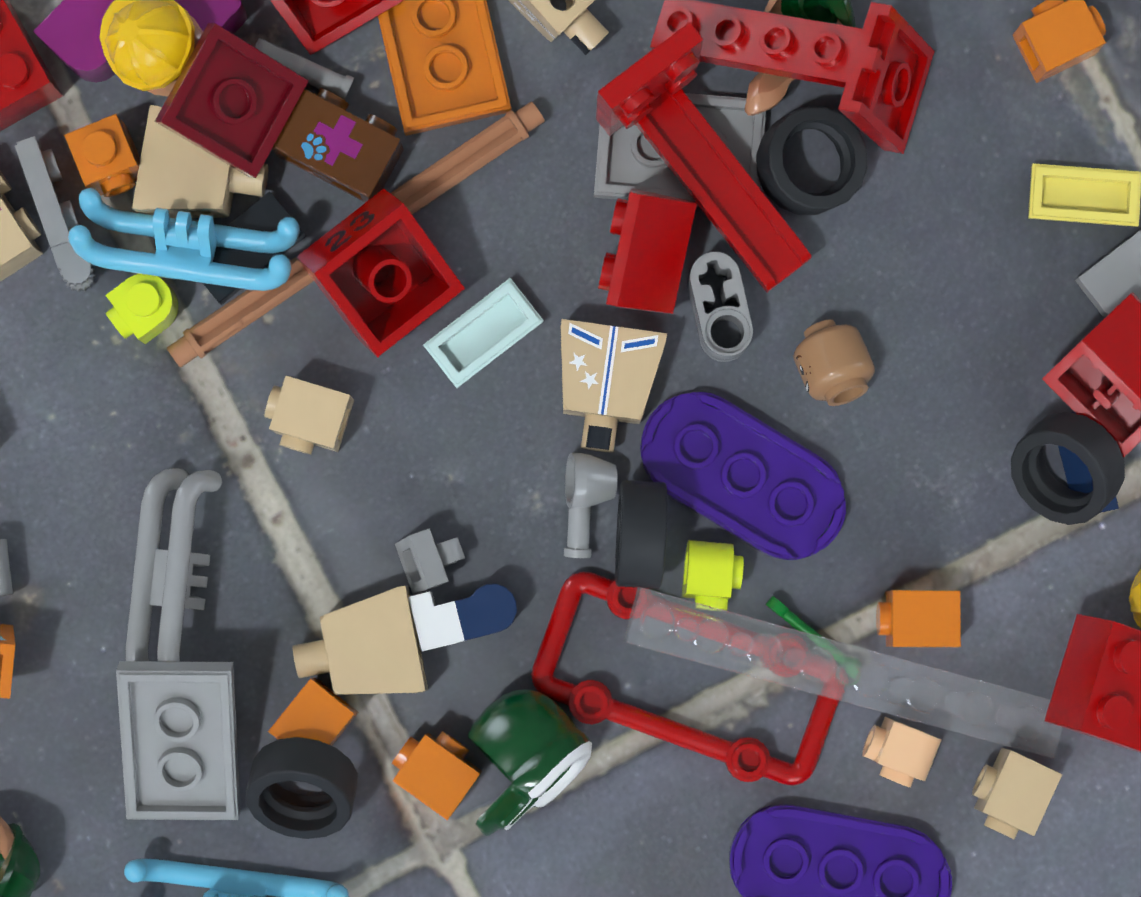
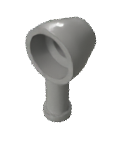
M258 37L255 44L256 49L307 79V84L330 91L345 100L354 77L348 74L343 76Z
M570 453L566 463L565 497L569 512L567 547H564L565 557L591 558L592 549L589 548L591 506L614 499L617 491L616 465L590 454Z

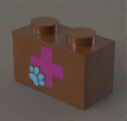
M320 88L317 95L304 89L272 148L274 153L286 162L364 203L384 188L404 151L401 139L395 137L398 131L397 128L372 114H368L366 120H363L347 112L349 103L330 91Z

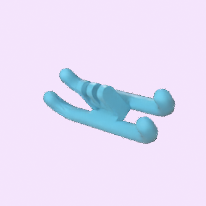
M86 188L79 194V205L85 216L95 224L109 230L154 237L156 252L154 254L102 245L91 237L90 231L83 225L72 227L69 231L68 239L77 255L98 267L247 290L267 291L276 289L288 281L291 273V262L287 256L275 255L269 262V268H250L213 262L216 246L258 253H279L288 250L296 244L300 234V226L294 218L285 217L280 220L276 231L269 232L214 224L213 216L201 214L198 221H192L190 212L178 211L176 218H170L169 210L156 208L154 215L123 211L106 205L101 200V196L96 189Z
M135 859L128 862L124 868L126 879L133 883L149 881L210 888V890L204 893L203 897H349L347 889L342 884L313 878L159 859Z

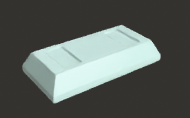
M509 278L423 344V346L454 386L459 388L543 323L544 320L512 279Z

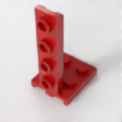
M664 0L650 45L652 49L690 21L704 39L699 57L700 62L843 87L844 91L838 109L884 151L904 154L935 51L892 5L871 2L862 29L696 0Z
M689 21L598 91L596 120L609 136L622 126L626 129L634 125L637 126L768 293L811 260L812 256L682 90L697 76L695 71L700 63L699 57L704 40Z

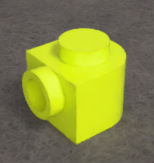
M133 275L105 295L113 305L105 314L118 332L125 339L134 334L144 344H147L166 330L174 322L178 314L179 305L174 290L158 276Z
M688 540L684 561L682 597L694 598V608L727 611L728 599L731 598L732 589H741L744 558L743 556L734 555L733 544Z

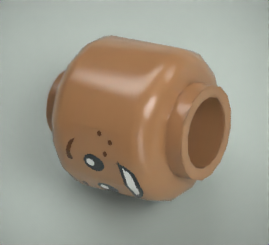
M834 320L820 321L807 328L804 332L805 339L796 347L793 358L810 396L815 400L827 401L829 406H839L856 400L865 394L869 388L867 383L872 379L875 372V366L859 330L852 325H836Z

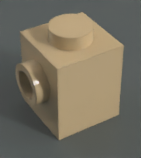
M285 376L282 388L273 386L264 416L265 418L272 419L269 429L276 434L282 435L279 445L310 455L314 445L338 452L354 399L349 394Z
M1001 748L993 767L986 764L975 782L972 795L978 797L974 809L988 815L984 826L1014 840L1019 830L1035 836L1062 774L1012 750Z

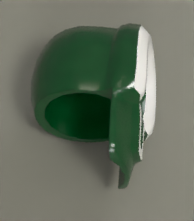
M528 689L506 693L489 705L473 723L468 737L512 783L479 817L476 826L485 836H490L498 830H509L532 807H544L553 801L578 776L589 761L592 742L585 733L575 726L561 707L544 693Z

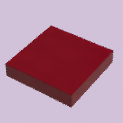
M208 23L154 122L244 175L256 178L306 87L308 80L216 23Z

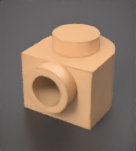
M885 716L881 727L874 725L871 728L864 744L862 756L883 765L880 776L911 788L914 778L926 781L942 739Z

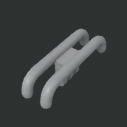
M180 468L165 469L156 474L144 490L140 510L125 647L126 661H149L148 646L153 605L162 606L157 661L180 662L184 609L205 610L206 599L199 596H190L191 586L207 588L208 577L195 576L192 573L193 566H209L210 555L191 553L197 499L203 492H215L221 487L222 478L216 471H195L189 475L187 471ZM177 490L172 508L168 550L159 549L165 498L170 491Z

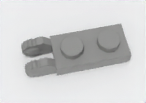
M35 136L18 141L15 148L57 268L60 270V275L64 277L63 281L67 282L66 286L71 287L72 291L77 290L79 292L84 290L85 292V289L91 288V284H94L93 280L96 278V275H94L95 269L91 268L93 264L85 261L74 252L69 242L68 234L70 229L79 225L71 201L68 200L60 203L53 183L63 180L53 150L51 148L41 151Z

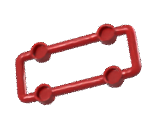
M585 571L573 574L566 579L561 587L531 674L533 685L538 692L544 693L554 701L568 705L575 719L584 724L593 725L606 719L724 762L729 773L740 781L753 782L765 777L791 786L804 783L813 774L844 688V677L839 666L826 657L807 651L803 640L793 633L781 632L768 637L650 594L649 588L616 586L615 580ZM585 593L607 601L610 611L621 619L631 620L641 615H646L761 657L766 668L775 675L789 677L802 672L821 679L822 685L794 763L770 756L769 750L764 743L756 738L741 737L731 742L613 699L608 687L597 680H584L575 685L554 677V671L582 595Z

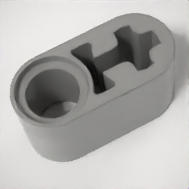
M709 252L700 256L693 264L688 277V291L702 349L710 358L720 362H728L737 359L744 353L751 342L753 327L737 263L727 254ZM708 268H714L717 276H726L728 280L723 282L720 289L723 306L706 314L704 308H712L715 298L712 287L710 285H701L699 281L705 278ZM730 301H733L734 304H735V307H733V306H724V305H726V304L729 303ZM723 320L733 322L740 330V343L732 348L718 346L711 337V327L716 322Z

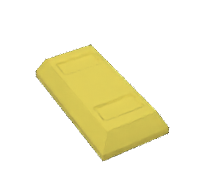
M1032 164L1028 219L1139 226L1141 172Z

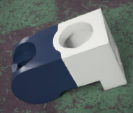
M486 584L478 588L471 597L437 606L431 591L408 597L421 651L501 632L514 622L517 615V602L514 595L506 587L498 584Z

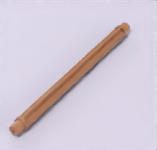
M532 101L515 113L510 110L504 117L391 192V194L403 202L411 214H414L520 141L529 138L528 133L545 122L542 114ZM295 257L290 260L291 273L286 283L276 289L267 291L246 290L190 329L187 328L183 331L184 336L168 346L167 350L180 368L197 356L202 359L215 347L314 280Z

